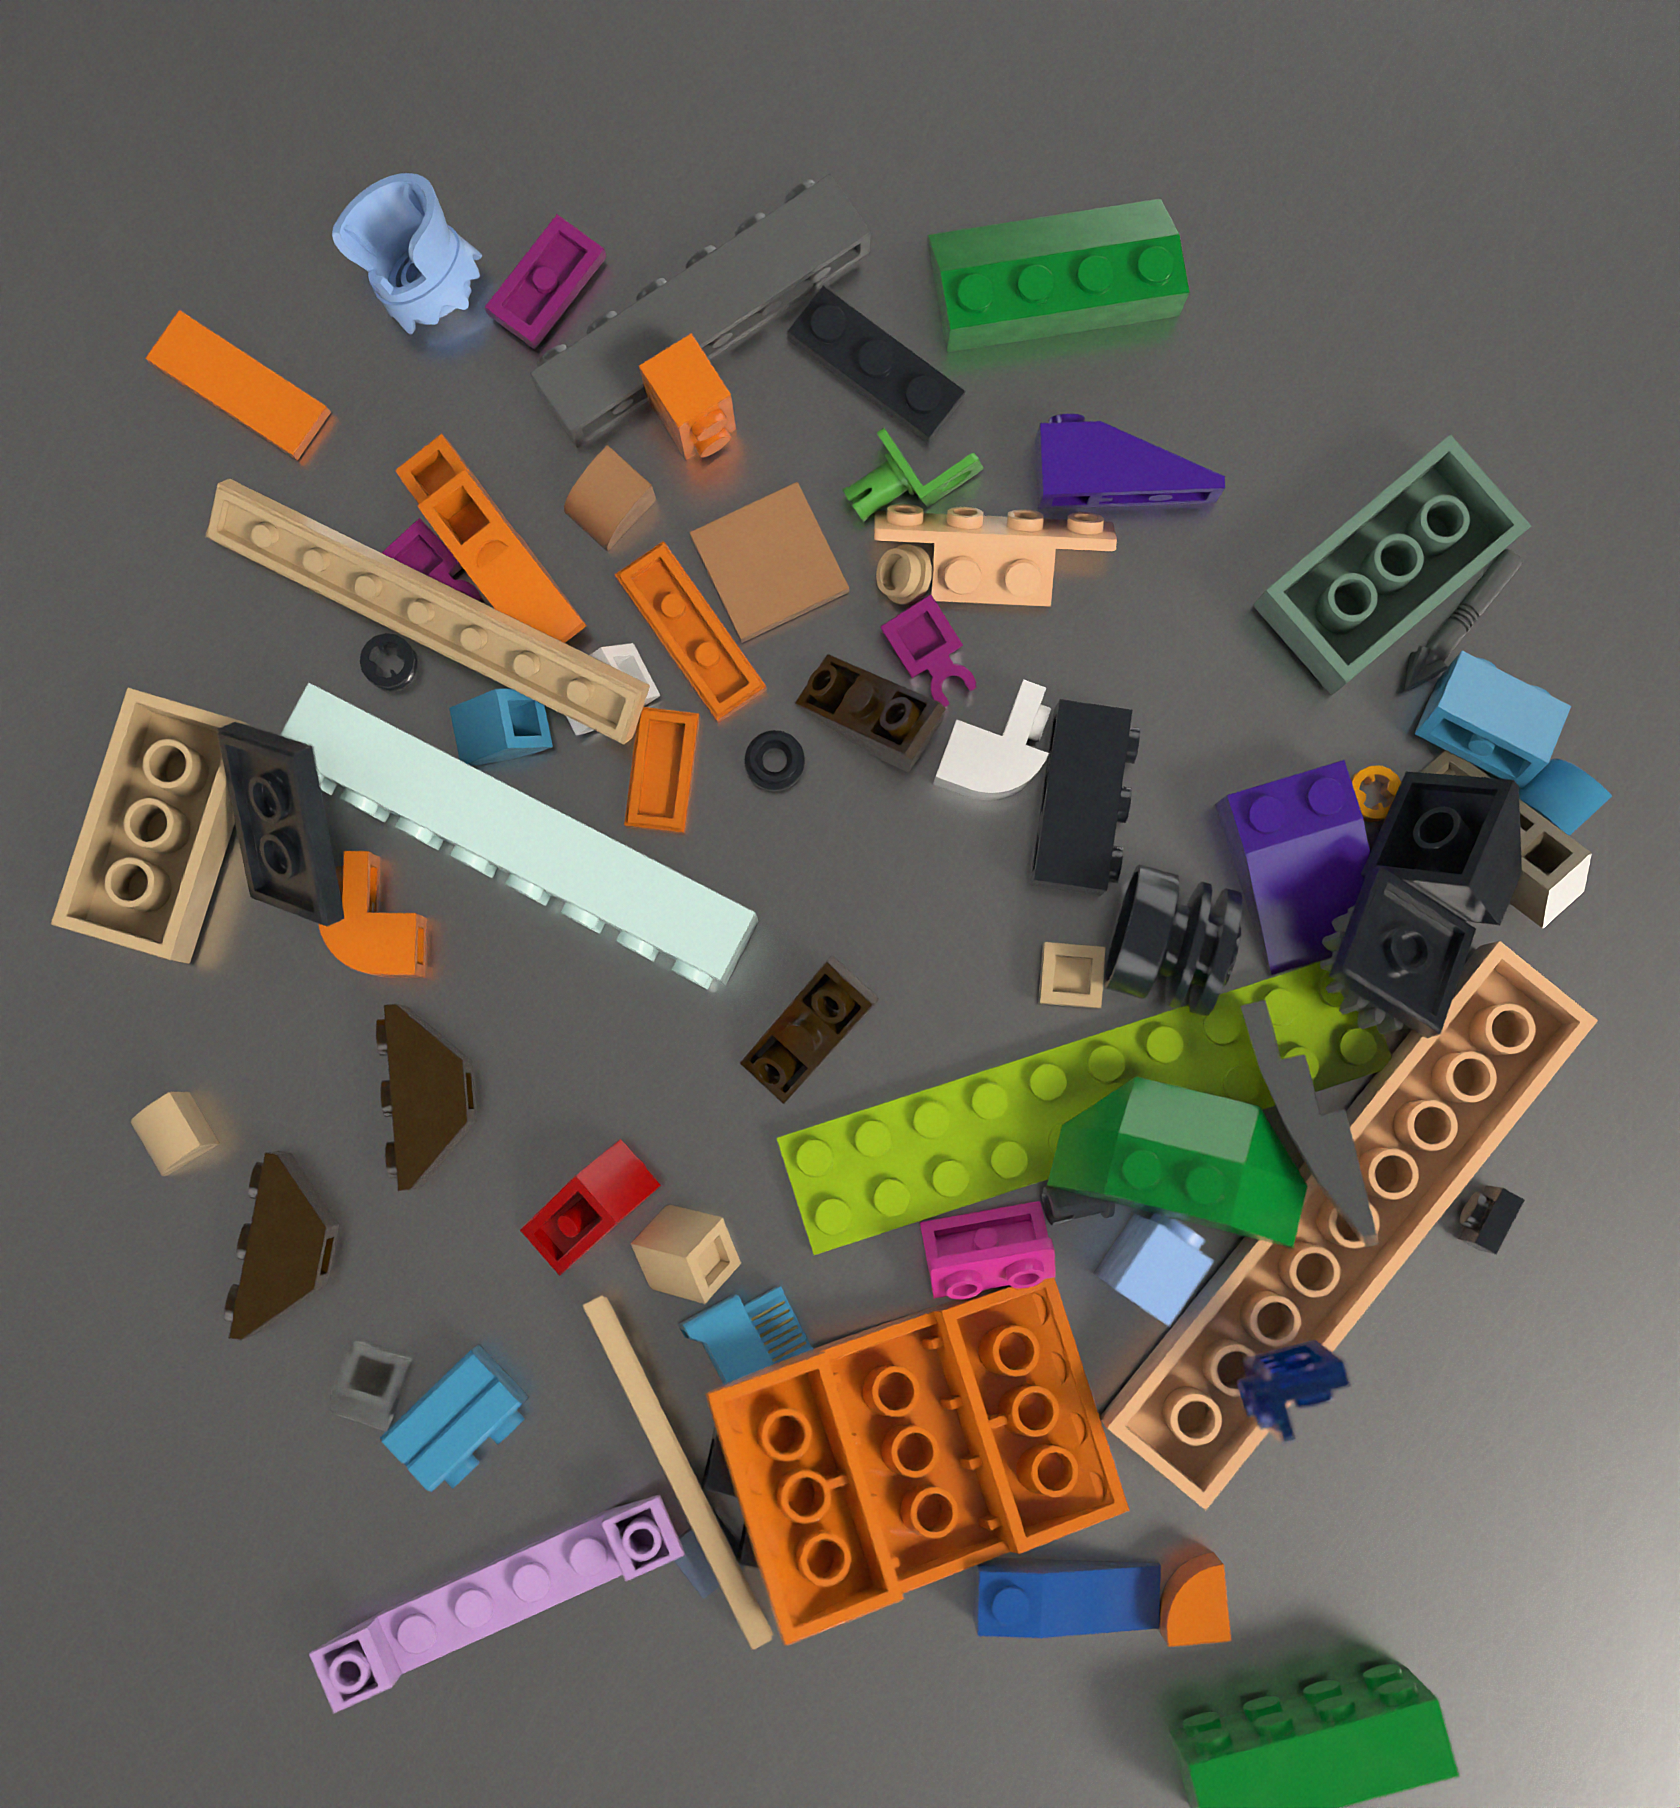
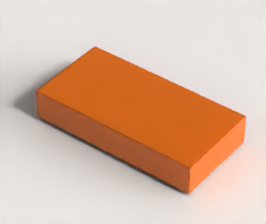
M643 707L636 726L624 821L626 828L686 834L700 721L699 713Z

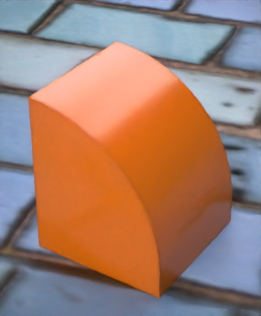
M1214 1552L1199 1555L1185 1562L1172 1574L1163 1589L1160 1598L1159 1629L1168 1647L1231 1641L1224 1564Z

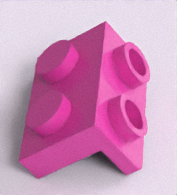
M1041 1201L920 1222L934 1299L947 1296L952 1299H967L978 1295L982 1290L1008 1285L1014 1288H1029L1041 1283L1044 1279L1056 1277L1055 1251L1052 1239L1048 1236Z

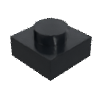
M1486 1185L1482 1193L1475 1192L1466 1203L1460 1216V1224L1464 1225V1228L1458 1239L1479 1251L1497 1254L1525 1199L1505 1188Z

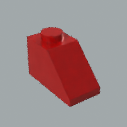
M620 1139L575 1175L520 1231L560 1276L641 1205L661 1184L647 1170L645 1164Z

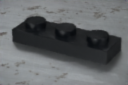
M825 286L820 288L787 331L788 340L928 444L964 399V389Z

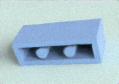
M1134 1213L1093 1274L1170 1326L1213 1260L1198 1251L1205 1240L1177 1220L1155 1213L1150 1219Z

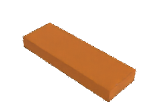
M180 310L145 358L152 366L297 461L331 413L327 406Z
M664 541L614 574L616 580L717 723H720L767 690L762 679Z

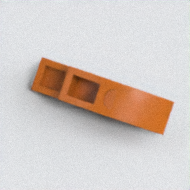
M442 433L394 470L418 502L417 507L495 610L563 643H566L587 626L524 539L513 529L453 445Z

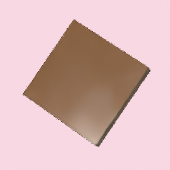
M798 482L689 532L741 643L849 593V586Z

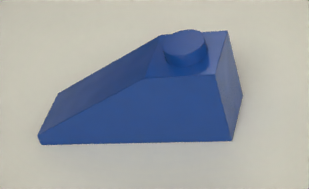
M997 1557L975 1565L973 1621L977 1636L1051 1638L1159 1629L1161 1565L1159 1563Z

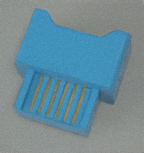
M776 1286L745 1304L742 1303L738 1295H730L678 1324L684 1338L702 1344L723 1385L813 1349L781 1286Z

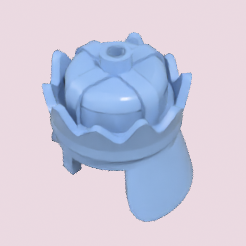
M401 173L386 177L367 187L346 206L333 226V241L343 255L368 271L369 282L376 297L383 303L390 318L394 317L407 333L413 334L416 328L415 323L435 325L438 323L439 318L448 315L456 308L461 310L468 308V297L472 292L470 280L477 279L480 276L474 260L477 261L483 256L471 244L460 237L452 227L447 225L433 186L425 177L414 173Z

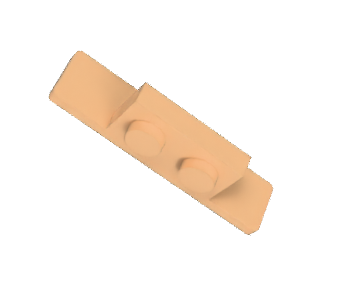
M910 504L891 505L887 508V511L875 512V540L934 543L931 595L935 601L1051 606L1056 549L1116 550L1117 536L1113 523L1104 521V517L1088 512L1071 513L1068 515V520L1045 519L1044 515L1040 512L1024 509L1012 510L1008 512V517L983 516V511L972 507L950 508L947 514L923 513L921 507Z

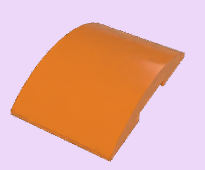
M1054 1277L1044 1279L1041 1283L1029 1288H1014L1010 1285L982 1291L971 1298L956 1299L801 1353L705 1393L784 1645L797 1642L904 1599L903 1594L1008 1552L1021 1554L1130 1511Z

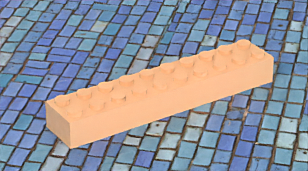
M1501 941L1480 945L1463 967L1441 1034L1426 1038L1412 1029L1391 1055V1060L1383 1070L1377 1072L1346 1111L1379 1245L1370 1247L1364 1245L1325 1196L1308 1166L1304 1163L1299 1172L1308 1187L1294 1247L1290 1248L1245 1236L1102 1413L1100 1420L1106 1428L1203 1509L1207 1510L1598 1020Z

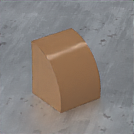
M607 445L588 465L574 484L566 499L564 512L608 552L656 501L652 485Z

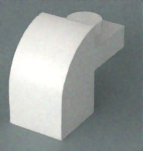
M1023 679L1002 736L956 720L933 785L977 800H998L1014 795L1025 788L1037 775L1049 754L1026 745L1028 739L1039 742L1048 720L1051 708L1041 705L1046 687Z

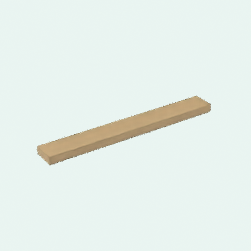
M230 478L218 483L206 532L207 538L622 744L633 738L650 688L649 684L497 611Z

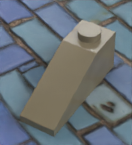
M1447 750L1421 771V773L1490 778L1470 762ZM1519 799L1522 874L1510 904L1543 929L1584 892L1592 852Z

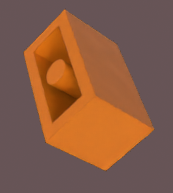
M692 333L639 365L648 402L685 460H688L697 453L701 457L710 456L723 448L731 440L730 433L736 430L731 394Z

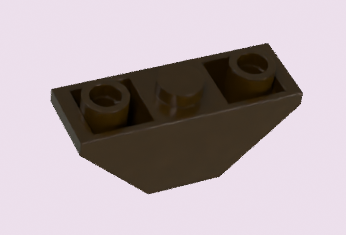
M829 654L826 655L820 666L812 673L806 687L795 702L802 710L869 754L906 772H910L942 724L946 708L936 700Z
M832 955L740 1061V1064L784 1104L875 1006L879 998Z
M399 1004L384 1005L385 1019H378L376 1021L378 1052L380 1056H388L389 1080H382L381 1106L384 1116L392 1117L394 1141L386 1143L385 1162L388 1177L390 1179L397 1178L398 1191L421 1188L476 1123L472 1060L409 1007Z
M282 1151L265 1152L263 1163L257 1162L252 1170L248 1193L249 1198L256 1199L252 1221L243 1225L236 1250L237 1259L244 1260L239 1285L233 1284L231 1286L224 1310L225 1321L232 1322L229 1339L241 1341L257 1334L328 1284L339 1223L292 1153Z

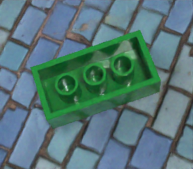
M1388 1664L1365 1671L1363 1673L1364 1679L1340 1685L1339 1681L1327 1680L1311 1684L1303 1689V1696L1281 1702L1279 1697L1276 1696L1257 1698L1243 1705V1712L1221 1718L1216 1712H1206L1191 1716L1183 1721V1728L1170 1731L1190 1808H1343L1459 1777L1439 1699L1408 1668L1400 1669L1399 1665Z

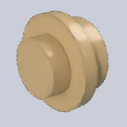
M903 544L885 552L878 563L876 580L881 592L887 595L894 603L901 605H912L921 600L929 588L932 576V566L928 554L921 547L910 544Z

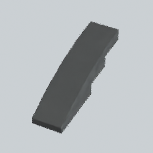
M1265 1000L1241 1006L1259 1068L1292 1142L1325 1196L1366 1247L1379 1245L1346 1110L1320 1114L1306 1056L1303 1054L1281 1059L1271 1015Z

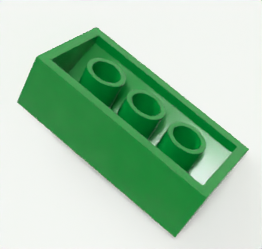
M1161 199L928 235L947 352L1177 317L1180 315L1190 293L1180 235Z

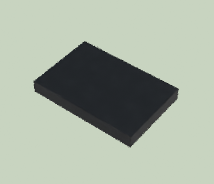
M238 722L218 728L217 734L250 897L327 927L345 919L313 745Z

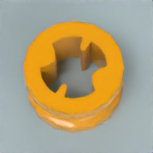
M1380 765L1368 766L1355 773L1350 779L1364 822H1378L1386 818L1401 780L1389 768ZM1376 779L1383 784L1380 794L1387 798V802L1384 807L1382 803H1378L1370 809L1364 805L1366 794L1359 788L1362 781L1368 786Z

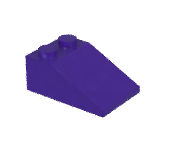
M1345 760L1226 795L1215 804L1269 976L1332 957L1333 952L1322 944L1323 938L1337 933L1331 922L1335 918L1347 914L1348 908L1355 906L1362 888L1364 878L1361 873L1370 851L1363 816Z

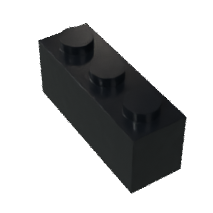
M1060 699L1054 709L1049 754L1047 756L1029 882L1030 886L1101 896L1107 891L1108 882L1118 883L1123 862V847L1114 846L1117 822H1127L1132 796V788L1122 786L1125 763H1135L1140 740V728L1130 727L1133 710Z

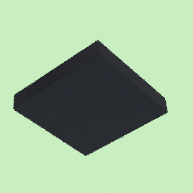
M1379 866L1367 871L1329 976L1426 1038L1437 1036L1442 1032L1476 928Z

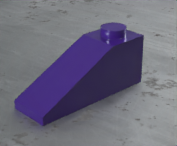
M1080 414L1055 415L1049 418V423H1040L1036 434L1035 454L1038 509L1216 503L1225 489V476L1102 421H1085V417Z

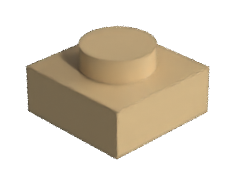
M1044 942L1042 946L1038 1004L1101 1008L1106 947Z

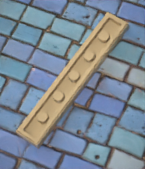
M602 1295L584 1304L582 1307L749 1646L754 1650L771 1641V1636L774 1634L608 1298H604Z

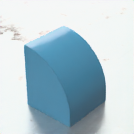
M494 689L449 708L459 760L470 766L515 759L553 747L545 705L513 689Z
M1551 759L1523 789L1519 788V799L1569 836L1612 797L1588 773L1562 759Z

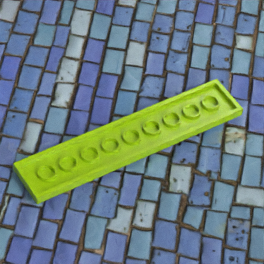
M1320 962L1222 993L1219 995L1213 1010L1208 1016L1190 1012L1188 1004L777 1137V1141L813 1254L817 1255L1049 1179L1062 1125L1134 1077L1257 1105L1261 1109L1275 1106L1258 1065L1241 1006L1266 1001L1281 1059L1305 1054L1315 1092L1382 1071L1392 1058L1384 1034H1379L1376 1025L1365 1029L1359 1028L1358 1011L1344 1015L1339 1011L1341 1003L1345 998L1341 992H1327L1326 987L1335 979L1329 976L1330 971L1322 969Z

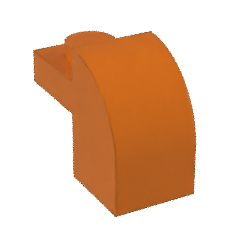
M344 851L343 866H336V874L345 919L328 927L318 923L326 946L339 961L363 973L380 977L425 978L427 918L417 913H379L380 857L369 851Z

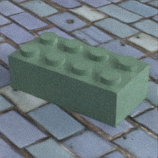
M1450 434L1265 590L1253 606L1332 696L1527 531L1531 525Z

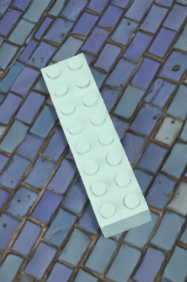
M310 683L305 688L281 733V736L313 745L322 791L332 795L338 785L344 788L340 799L384 823L390 813L400 817L395 825L396 828L438 851L443 841L454 845L450 856L490 878H493L497 868L510 874L505 883L506 885L546 906L551 896L565 903L560 913L599 934L605 924L620 931L616 942L653 962L659 952L675 959L676 962L671 970L707 990L713 980L726 986L759 923L755 912Z

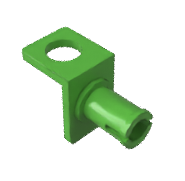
M883 428L877 434L889 451L885 454L887 461L850 487L844 488L843 492L848 500L852 502V506L860 518L866 521L870 515L906 490L910 494L916 492L928 508L978 474L984 467L976 454L971 453L923 486L889 433Z

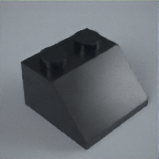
M1406 771L1361 875L1365 879L1367 871L1381 866L1462 920L1500 926L1522 874L1519 786L1512 779Z

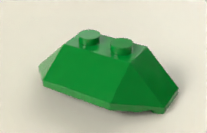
M1134 1077L1062 1125L1047 1186L1290 1248L1294 1247L1308 1187L1260 1106L1140 1077Z

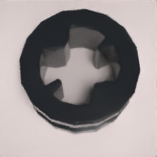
M384 633L374 636L366 642L360 655V666L363 674L373 685L384 691L395 692L403 690L414 681L418 674L419 662L416 652L406 640L395 634ZM388 648H397L396 656L404 662L403 668L398 674L391 669L392 677H382L383 670L375 663V659L380 652L388 656Z

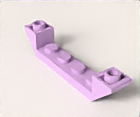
M659 1494L603 1511L385 1609L314 1649L309 1655L333 1713H336L393 1687L399 1677L406 1672L621 1575L624 1576L626 1581H629L684 1556L685 1552Z

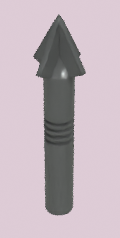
M1504 549L1425 647L1419 645L1417 652H1411L1405 691L1439 676L1441 672L1448 669L1444 663L1446 658L1523 564L1522 559L1515 552Z

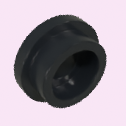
M779 730L766 731L756 736L748 745L744 759L745 768L750 779L760 788L769 791H781L794 785L801 777L805 766V756L800 743L792 735ZM778 751L786 757V765L781 771L771 772L764 767L763 760L768 753Z

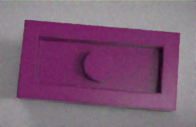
M556 214L486 304L485 310L487 314L533 349H536L606 259L605 249Z

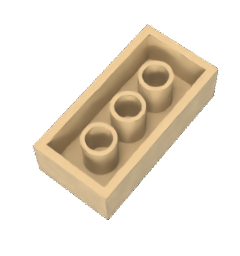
M127 688L51 925L168 960L190 964L235 824L217 734L218 728L233 722L250 726L249 724Z

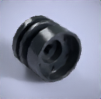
M1139 864L1130 879L1117 918L1106 963L1104 989L1144 999L1151 991L1158 975L1167 977L1165 987L1166 1006L1179 1007L1189 985L1192 984L1189 1000L1190 1012L1208 1016L1213 1010L1221 990L1229 981L1237 958L1241 940L1242 893L1228 888L1223 889L1216 900L1212 913H1210L1212 885L1201 882L1193 891L1187 906L1178 904L1180 889L1179 876L1177 874Z

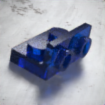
M1316 1340L1243 1358L1242 1362L1246 1378L1238 1379L1237 1381L1241 1401L1247 1416H1255L1261 1430L1267 1429L1282 1444L1296 1441L1286 1403L1294 1401L1295 1406L1299 1408L1321 1405L1334 1398L1333 1390L1350 1386L1344 1360Z

